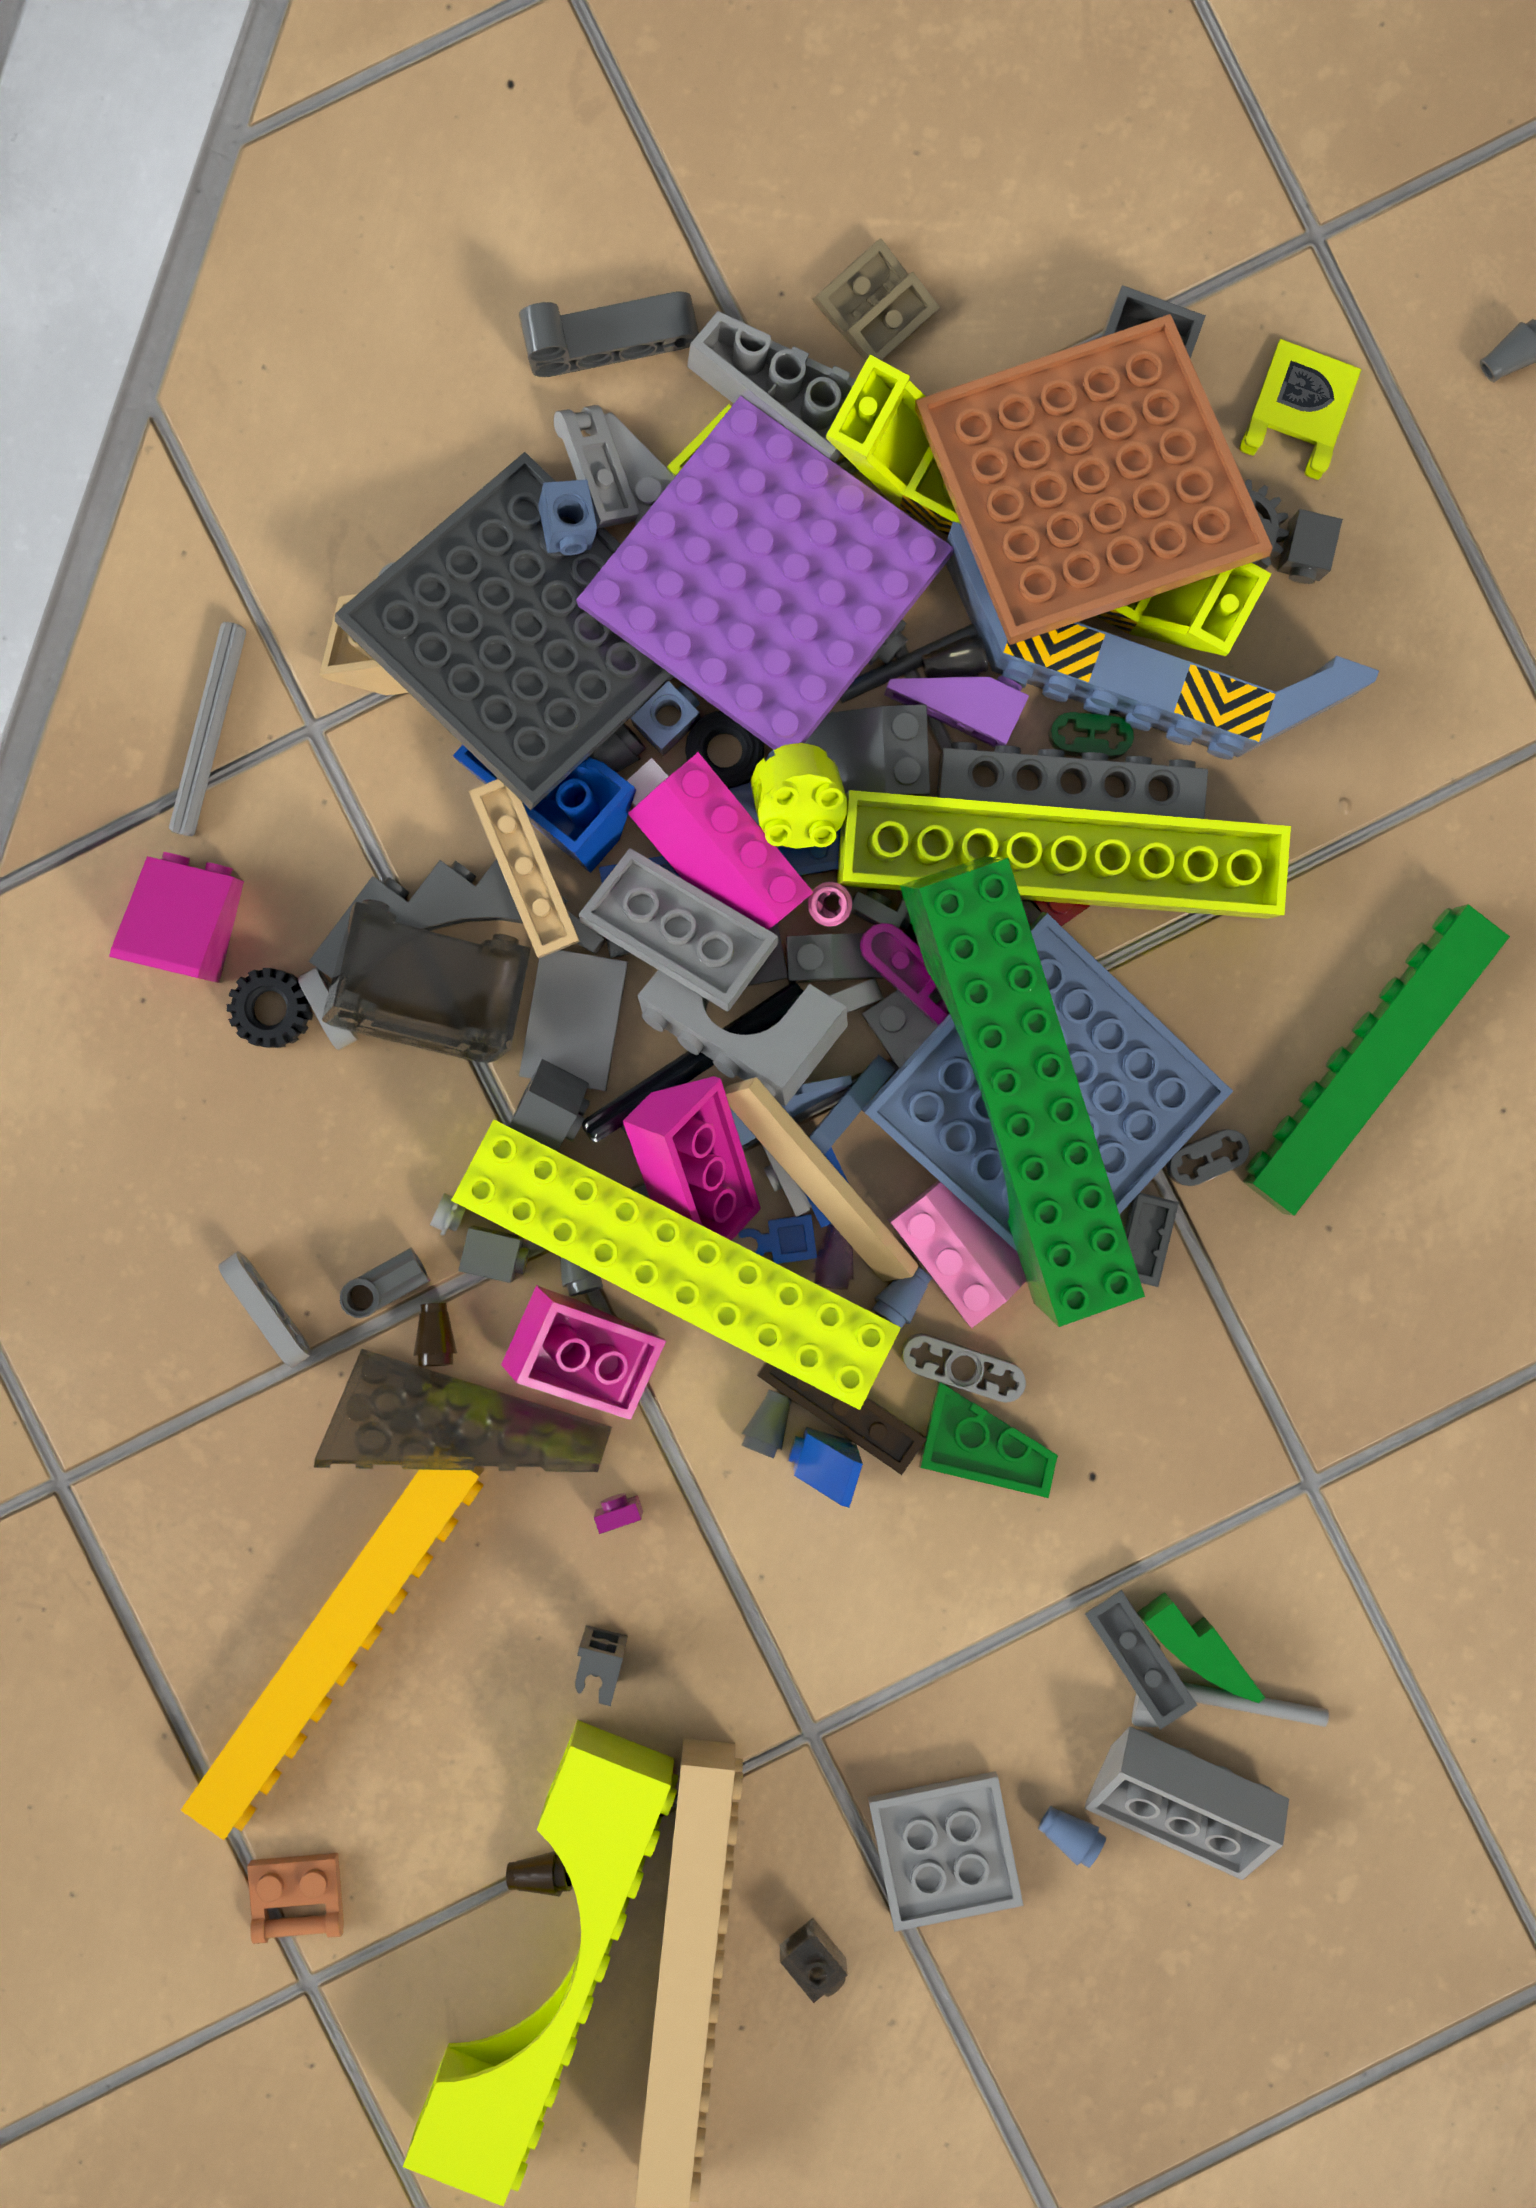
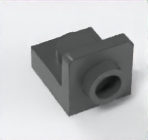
M868 890L866 895L858 891L852 900L851 913L873 925L887 923L907 930L911 924L904 898H902L896 911L889 908L891 900L872 890Z

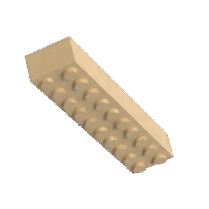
M684 1738L635 2208H689L690 2201L699 2202L701 2161L704 2155L706 2113H708L710 2098V2075L714 2061L715 2026L718 2022L720 1979H722L724 1941L725 1934H727L729 1917V1891L732 1888L734 1846L727 1844L736 1845L739 1802H732V1800H741L743 1783V1759L735 1758L736 1743Z

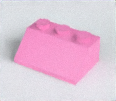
M939 1180L887 1219L971 1328L1007 1302L1026 1282L1017 1251Z

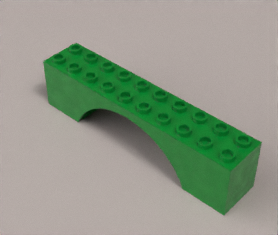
M984 856L900 885L927 972L934 981L952 1017L989 1116L1007 1187L1009 1200L1008 1225L1033 1303L1058 1327H1062L1145 1297L1009 859Z

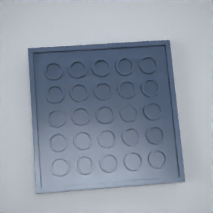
M1042 912L1031 924V933L1120 1214L1229 1097L1233 1090L1048 913ZM949 1014L867 1103L862 1111L1016 1250L1008 1225V1193L995 1136L967 1053Z

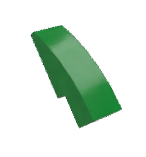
M1165 1592L1137 1612L1144 1623L1171 1653L1207 1681L1234 1695L1256 1703H1260L1265 1699L1259 1688L1205 1617L1190 1626Z

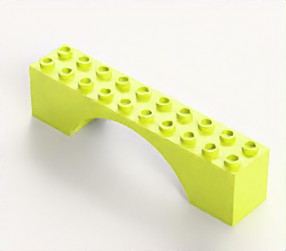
M494 1119L451 1201L859 1410L901 1327Z
M577 1720L547 1794L537 1831L553 1847L573 1885L581 1924V1944L578 1954L561 1985L539 2009L526 2019L503 2032L487 2038L470 2042L448 2043L416 2123L402 2167L503 2207L510 2189L519 2191L528 2166L526 2160L530 2149L535 2150L543 2130L544 2122L542 2120L546 2109L553 2106L561 2083L559 2078L563 2066H568L573 2056L578 2040L575 2037L580 2023H586L594 2001L592 1995L596 1983H601L606 1973L611 1957L609 1952L613 1940L618 1941L627 1918L625 1912L629 1899H635L644 1875L642 1869L646 1860L645 1856L651 1858L660 1836L658 1829L662 1820L660 1813L668 1816L677 1793L675 1786L678 1780V1775L673 1774V1757Z

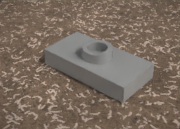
M763 1146L771 1163L764 1170L774 1191L776 1192L783 1188L796 1217L810 1211L811 1205L804 1191Z

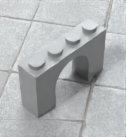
M659 970L638 994L642 1018L649 1026L659 1032H663L666 1029L677 1037L678 1042L686 1050L695 1055L701 1052L711 1058L715 1067L730 1078H734L736 1075L743 1080L758 1078L783 1106L788 1104L848 1026L846 1006L811 984L807 986L776 1025L766 1031L751 1035L734 1034L718 1027L706 1013L709 1000Z

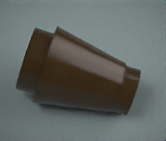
M447 1303L420 1304L421 1313L419 1314L413 1356H418V1367L453 1365V1354H457L449 1313L447 1312Z
M555 1851L518 1860L517 1862H509L507 1865L506 1883L509 1890L559 1897L562 1892L571 1891L573 1885L570 1877Z

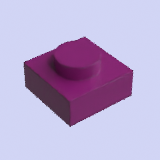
M621 1493L601 1501L602 1508L596 1509L594 1515L598 1532L602 1534L640 1521L643 1509L638 1495L627 1499L626 1494Z

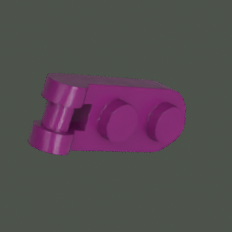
M881 923L867 929L860 943L864 959L938 1027L950 1013L943 998L935 1004L928 997L936 988V985L927 972L919 946L892 924Z

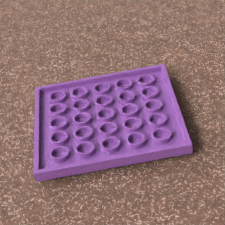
M740 396L576 600L581 609L775 750L783 745L805 743L951 558L954 548Z

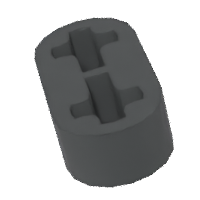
M1223 1129L1182 1146L1166 1164L1167 1173L1174 1182L1180 1185L1195 1186L1242 1165L1249 1155L1248 1140L1236 1130ZM1224 1137L1228 1142H1236L1238 1148L1232 1151L1234 1157L1232 1160L1227 1156L1212 1158L1210 1154L1223 1147L1221 1139ZM1186 1155L1188 1159H1198L1203 1156L1205 1162L1193 1168V1177L1190 1178L1185 1173H1178L1177 1167L1183 1164L1182 1156Z

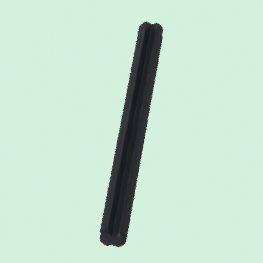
M790 983L722 1029L739 1035H751L766 1031L784 1017L803 993V990L797 983ZM687 1051L584 1119L582 1123L584 1132L594 1143L599 1142L624 1125L623 1120L651 1092L688 1083L714 1065L713 1060L701 1052L695 1055Z

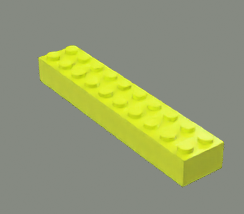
M849 790L846 793L847 816L840 830L837 883L842 886L901 890L900 885L984 856L1003 857L1009 859L1021 900L1264 919L1285 915L1291 826Z

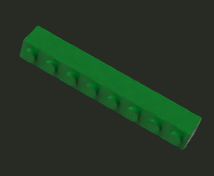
M1469 904L1456 907L1453 910L1447 908L1436 919L1432 926V929L1436 931L1427 944L1421 942L1413 949L1405 961L1409 967L1400 979L1394 977L1386 984L1379 994V998L1383 1001L1373 1014L1368 1011L1358 1020L1352 1029L1356 1036L1346 1048L1341 1046L1331 1055L1325 1065L1329 1070L1319 1083L1313 1081L1304 1090L1299 1098V1102L1302 1105L1293 1117L1286 1116L1277 1125L1272 1133V1136L1276 1139L1266 1152L1263 1150L1257 1152L1246 1166L1245 1170L1249 1174L1243 1183L1283 1214L1296 1215L1510 938L1508 934Z

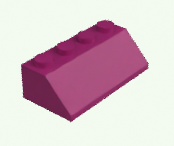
M699 752L666 778L628 813L681 879L767 930L814 893L778 848L768 843L764 831Z
M713 1076L651 1092L623 1120L651 1200L731 1241L760 1211L759 1200L721 1078Z

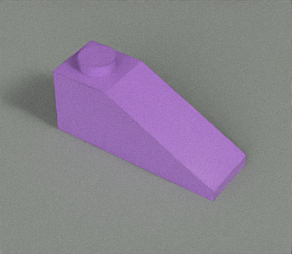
M999 676L997 680L991 677L890 679L884 693L885 696L904 705L926 704L927 716L992 747L1007 744L1029 695L1021 692L1022 686L1019 683L1003 676Z

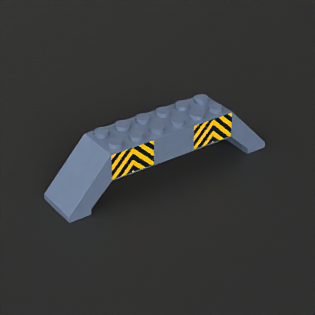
M953 521L946 543L954 548L953 555L946 563L947 569L969 619L977 629L980 644L993 672L1019 683L1022 688H1025L1026 684L1043 689L1042 694L1052 700L1067 702V699L1070 698L1084 703L1083 709L1092 714L1108 716L1110 712L1126 718L1125 722L1130 723L1132 728L1149 731L1150 727L1167 732L1166 738L1172 742L1191 745L1193 741L1207 746L1209 754L1221 759L1232 760L1233 756L1240 757L1348 700L1374 683L1379 673V670L1336 656L1314 672L1312 676L1275 692L1078 622L1009 645L960 523Z

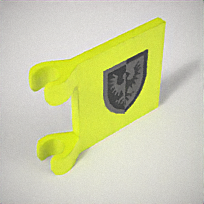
M1280 339L1239 450L1254 456L1258 448L1263 444L1267 428L1315 445L1304 474L1307 477L1319 480L1330 465L1334 446L1361 369Z

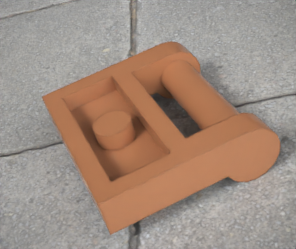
M338 1853L250 1861L247 1869L252 1918L250 1933L253 1944L267 1943L269 1938L323 1933H326L328 1938L342 1936L344 1918ZM325 1904L326 1915L269 1919L268 1908Z

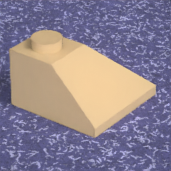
M357 594L338 597L335 613ZM334 613L319 675L326 680L386 696L409 693L335 622Z

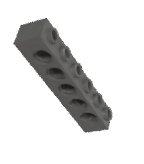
M969 742L951 743V748H943L939 758L937 797L1198 819H1204L1208 769L1195 768L1196 762L1191 760H1170L1169 766L1152 764V758L1128 756L1125 758V762L1108 761L1107 754L1095 752L1082 753V759L1064 757L1065 752L1057 749L1038 750V755L1021 754L1020 747L1008 745L995 746L994 752L979 751L977 750V744ZM979 766L989 768L995 776L994 785L981 787L976 784L972 775L973 769ZM1021 770L1032 771L1038 779L1037 789L1032 791L1022 789L1017 783V772ZM1065 773L1076 775L1081 781L1080 793L1069 794L1064 791L1060 782L1061 776ZM1107 777H1116L1123 782L1125 788L1123 797L1115 798L1106 792L1104 783ZM1158 780L1165 784L1168 790L1166 801H1157L1151 797L1148 790L1150 781Z

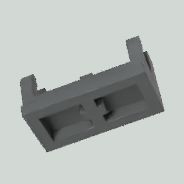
M588 1625L585 1626L577 1656L581 1657L575 1680V1687L579 1694L585 1688L587 1676L591 1674L594 1677L599 1676L602 1680V1686L599 1688V1704L611 1706L623 1661L627 1635Z

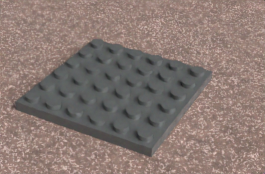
M524 452L335 613V622L532 810L674 676L578 606L576 599L621 544L603 527L597 529L591 550H585L577 555H564L561 552L547 553L538 503L543 483L556 481ZM560 517L567 524H576L569 517Z

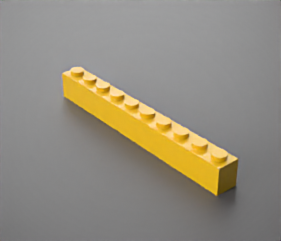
M441 1439L181 1808L182 1812L222 1840H225L233 1827L239 1831L243 1830L257 1810L255 1806L250 1804L258 1791L267 1795L282 1774L280 1770L275 1768L284 1755L292 1759L308 1737L301 1732L309 1719L318 1723L333 1700L327 1697L326 1694L336 1682L341 1687L344 1686L358 1666L357 1663L351 1660L360 1646L367 1651L383 1630L381 1626L376 1624L385 1610L392 1615L395 1613L409 1593L402 1588L411 1574L419 1579L434 1556L429 1554L427 1550L437 1538L443 1543L459 1522L458 1519L452 1516L461 1502L469 1507L484 1486L483 1483L477 1480L484 1471L483 1467Z

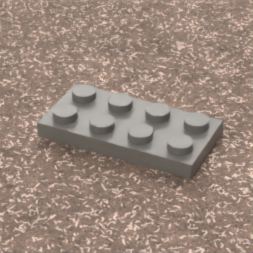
M631 848L628 849L578 914L580 923L729 1012L778 944V936Z

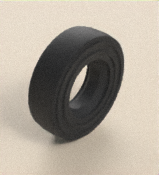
M715 711L699 719L691 728L685 746L686 760L688 761L699 752L729 789L751 781L756 765L764 758V743L722 711ZM729 734L740 742L742 755L733 766L719 767L710 760L707 753L708 745L717 735Z

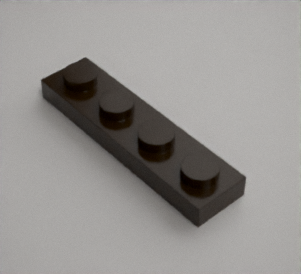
M767 1362L763 1364L757 1373L759 1378L901 1475L926 1441L924 1435L868 1397H866L859 1410Z

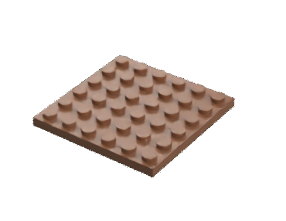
M1171 314L915 400V411L1009 645L1269 557L1273 549Z

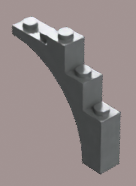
M497 859L476 886L472 882L477 876L456 860L451 867L440 860L409 902L405 898L410 892L388 876L383 883L372 876L309 962L342 987L353 990L377 963L403 944L433 930L465 922L507 921L523 924ZM562 896V899L566 905L568 900ZM568 911L580 940L577 944L597 955L606 943V940L597 932L580 923L579 916L577 918Z

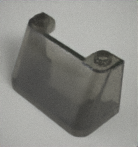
M366 899L362 903L355 902L350 912L322 1016L324 1023L340 1029L475 1062H495L511 1050L531 951L530 947L519 945L517 938L503 934H495L492 940H485L481 944L397 923L396 915L389 911V905L381 901Z

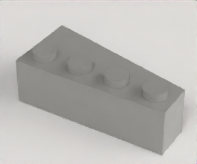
M717 311L691 342L687 367L733 404L742 396L834 463L842 455L826 439V434L856 381L850 377L851 373L835 365L833 369L808 358L809 353L794 346L791 350L772 341L771 335Z

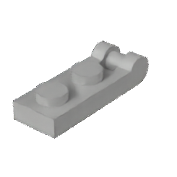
M599 405L586 406L578 413H574L570 409L555 412V431L563 439L577 480H588L597 529L634 522L639 516V511L601 407ZM585 430L590 436L583 437L581 431Z

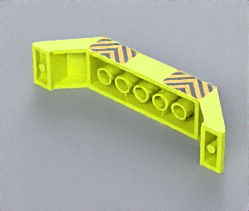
M869 355L826 434V439L900 510L949 535L953 521L960 523V520L915 411V400L926 396L909 380V375ZM1249 563L1102 613L1096 617L1131 635L1227 656L1272 573L1253 563Z

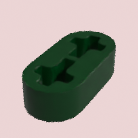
M1067 712L1058 716L1048 732L1052 748L1064 751L1065 755L1082 756V753L1095 752L1107 754L1108 759H1116L1128 751L1134 740L1133 729L1130 723L1125 722V719L1117 716ZM1067 722L1073 723L1074 731L1087 733V738L1076 737L1071 745L1065 743V736L1058 735V730H1062ZM1111 727L1116 728V734L1122 736L1124 741L1119 742L1114 749L1109 748V741L1095 739V734H1106Z

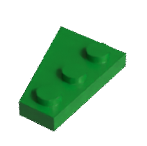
M938 1381L919 1467L1049 1498L1058 1455Z

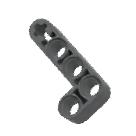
M681 291L560 315L558 305L552 302L535 303L523 308L519 312L528 360L533 375L537 377H552L689 348L691 342L699 334L691 295Z

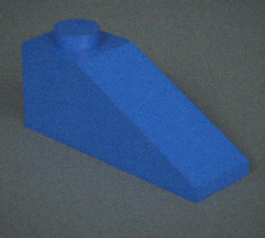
M806 1427L803 1438L795 1436L788 1458L789 1462L795 1463L793 1468L794 1476L839 1505L850 1508L863 1465L857 1444L851 1440Z

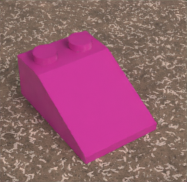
M536 1285L501 1366L518 1384L631 1420L666 1340L579 1300Z

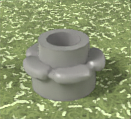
M445 1193L430 1226L442 1230L440 1235H445L448 1228L456 1231L466 1210L465 1207L451 1201L452 1196Z

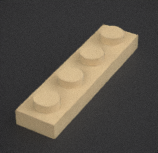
M499 779L470 790L469 793L537 957L542 958L580 942L523 802Z

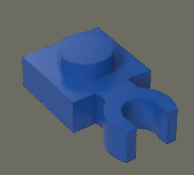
M811 1214L768 1220L769 1233H761L754 1228H745L738 1233L739 1238L752 1237L757 1241L758 1246L754 1251L756 1254L763 1256L764 1253L772 1252L773 1262L776 1264L817 1258Z

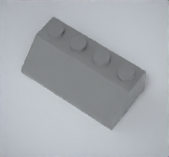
M1129 1726L1111 1745L1086 1800L1085 1809L1243 1880L1283 1846L1289 1798L1273 1792L1266 1785L1256 1784L1240 1777L1226 1767L1216 1766L1198 1758L1189 1750L1176 1748L1154 1738L1147 1731L1137 1730Z

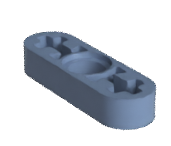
M879 1054L810 1134L809 1138L823 1154L831 1148L894 1072L895 1068Z

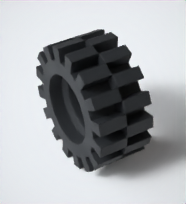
M263 968V970L248 972L249 976L246 978L240 977L236 981L238 984L236 990L231 989L229 996L232 997V1002L227 1004V1012H231L232 1018L228 1020L232 1027L237 1028L236 1034L240 1038L248 1040V1043L255 1046L281 1048L286 1047L285 1045L288 1043H295L299 1040L298 1036L301 1033H306L309 1028L306 1024L308 1020H312L313 1013L310 1012V1004L296 976L282 970ZM275 991L284 998L287 1010L284 1018L279 1023L267 1026L257 1019L254 1006L261 994Z

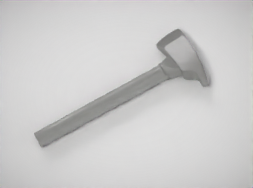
M1183 1682L1197 1703L1324 1727L1328 1723V1709L1266 1697L1260 1703H1256L1223 1689ZM1136 1693L1132 1723L1140 1727H1158Z

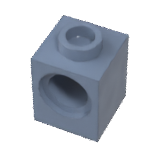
M588 480L543 483L538 507L547 553L561 552L564 555H577L585 550H591L597 531V524ZM560 517H569L576 524H567Z
M667 681L631 717L632 725L664 756L700 719V712L696 709L700 703L685 686L681 685L676 689ZM663 707H676L681 712L680 720L672 726H665L659 723L656 718L658 712Z

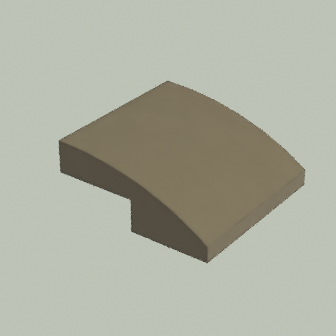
M882 238L877 240L812 299L835 328L865 360L868 359L869 355L883 360L940 308L915 273L911 272L908 274Z

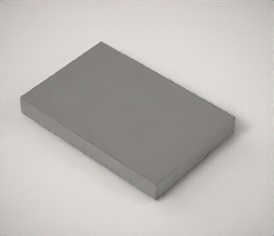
M563 950L539 958L519 1073L520 1077L532 1078L539 1063L544 1059L588 1082L587 1088L607 1091L628 968L627 961Z

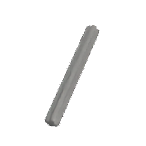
M223 622L220 626L169 824V829L172 832L184 836H193L196 831L246 636V630L241 625L232 622Z

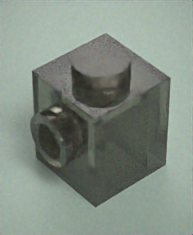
M814 1918L810 1919L779 1945L780 1963L813 2003L823 1995L826 1997L832 1996L845 1983V1977L848 1976L846 1957Z

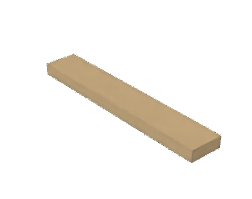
M755 1077L728 1085L725 1093L730 1108L882 1282L913 1277L919 1267L917 1262L761 1081Z

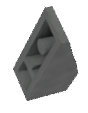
M906 932L905 934L917 944L915 932ZM864 933L786 937L788 984L880 979L884 977L867 963L862 956L860 943Z

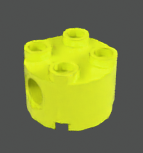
M795 743L783 745L775 749L774 756L770 757L767 761H765L764 757L756 765L751 777L752 795L759 825L765 833L766 840L773 846H785L795 849L814 846L822 848L831 845L837 837L836 832L842 827L847 816V797L836 763L828 758L826 751L810 744Z

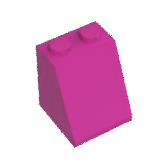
M163 852L162 859L147 856L112 944L109 957L220 983L244 881L232 877L233 869L226 866L206 862L205 870L188 866L190 858Z

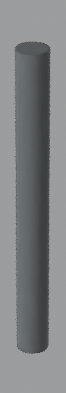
M972 623L891 661L888 665L884 664L856 677L841 696V702H847L889 682L890 679H896L978 641L979 634L975 625Z

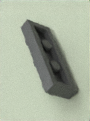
M1122 1589L1085 1613L1160 1730L1198 1706Z

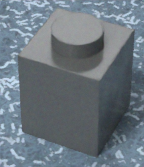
M1299 509L1288 522L1287 531H1289V536L1284 540V550L1280 556L1277 572L1289 574V579L1297 583L1313 584L1315 581H1320L1331 571L1343 519Z
M475 1225L468 1228L458 1271L511 1283L515 1280L516 1273L523 1275L526 1269L529 1249L522 1248L525 1238Z

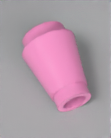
M825 882L813 889L814 893L808 899V909L816 922L824 926H837L849 917L852 910V898L844 886L835 882ZM835 894L840 898L838 903L841 907L838 910H831L827 906L826 900L828 896Z

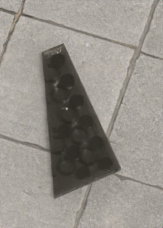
M361 1349L314 1459V1468H330L331 1464H356L355 1468L373 1469V1464L400 1465L403 1469L474 1470L475 1466H498V1471H515L516 1467H542L544 1471L598 1472L612 1427Z

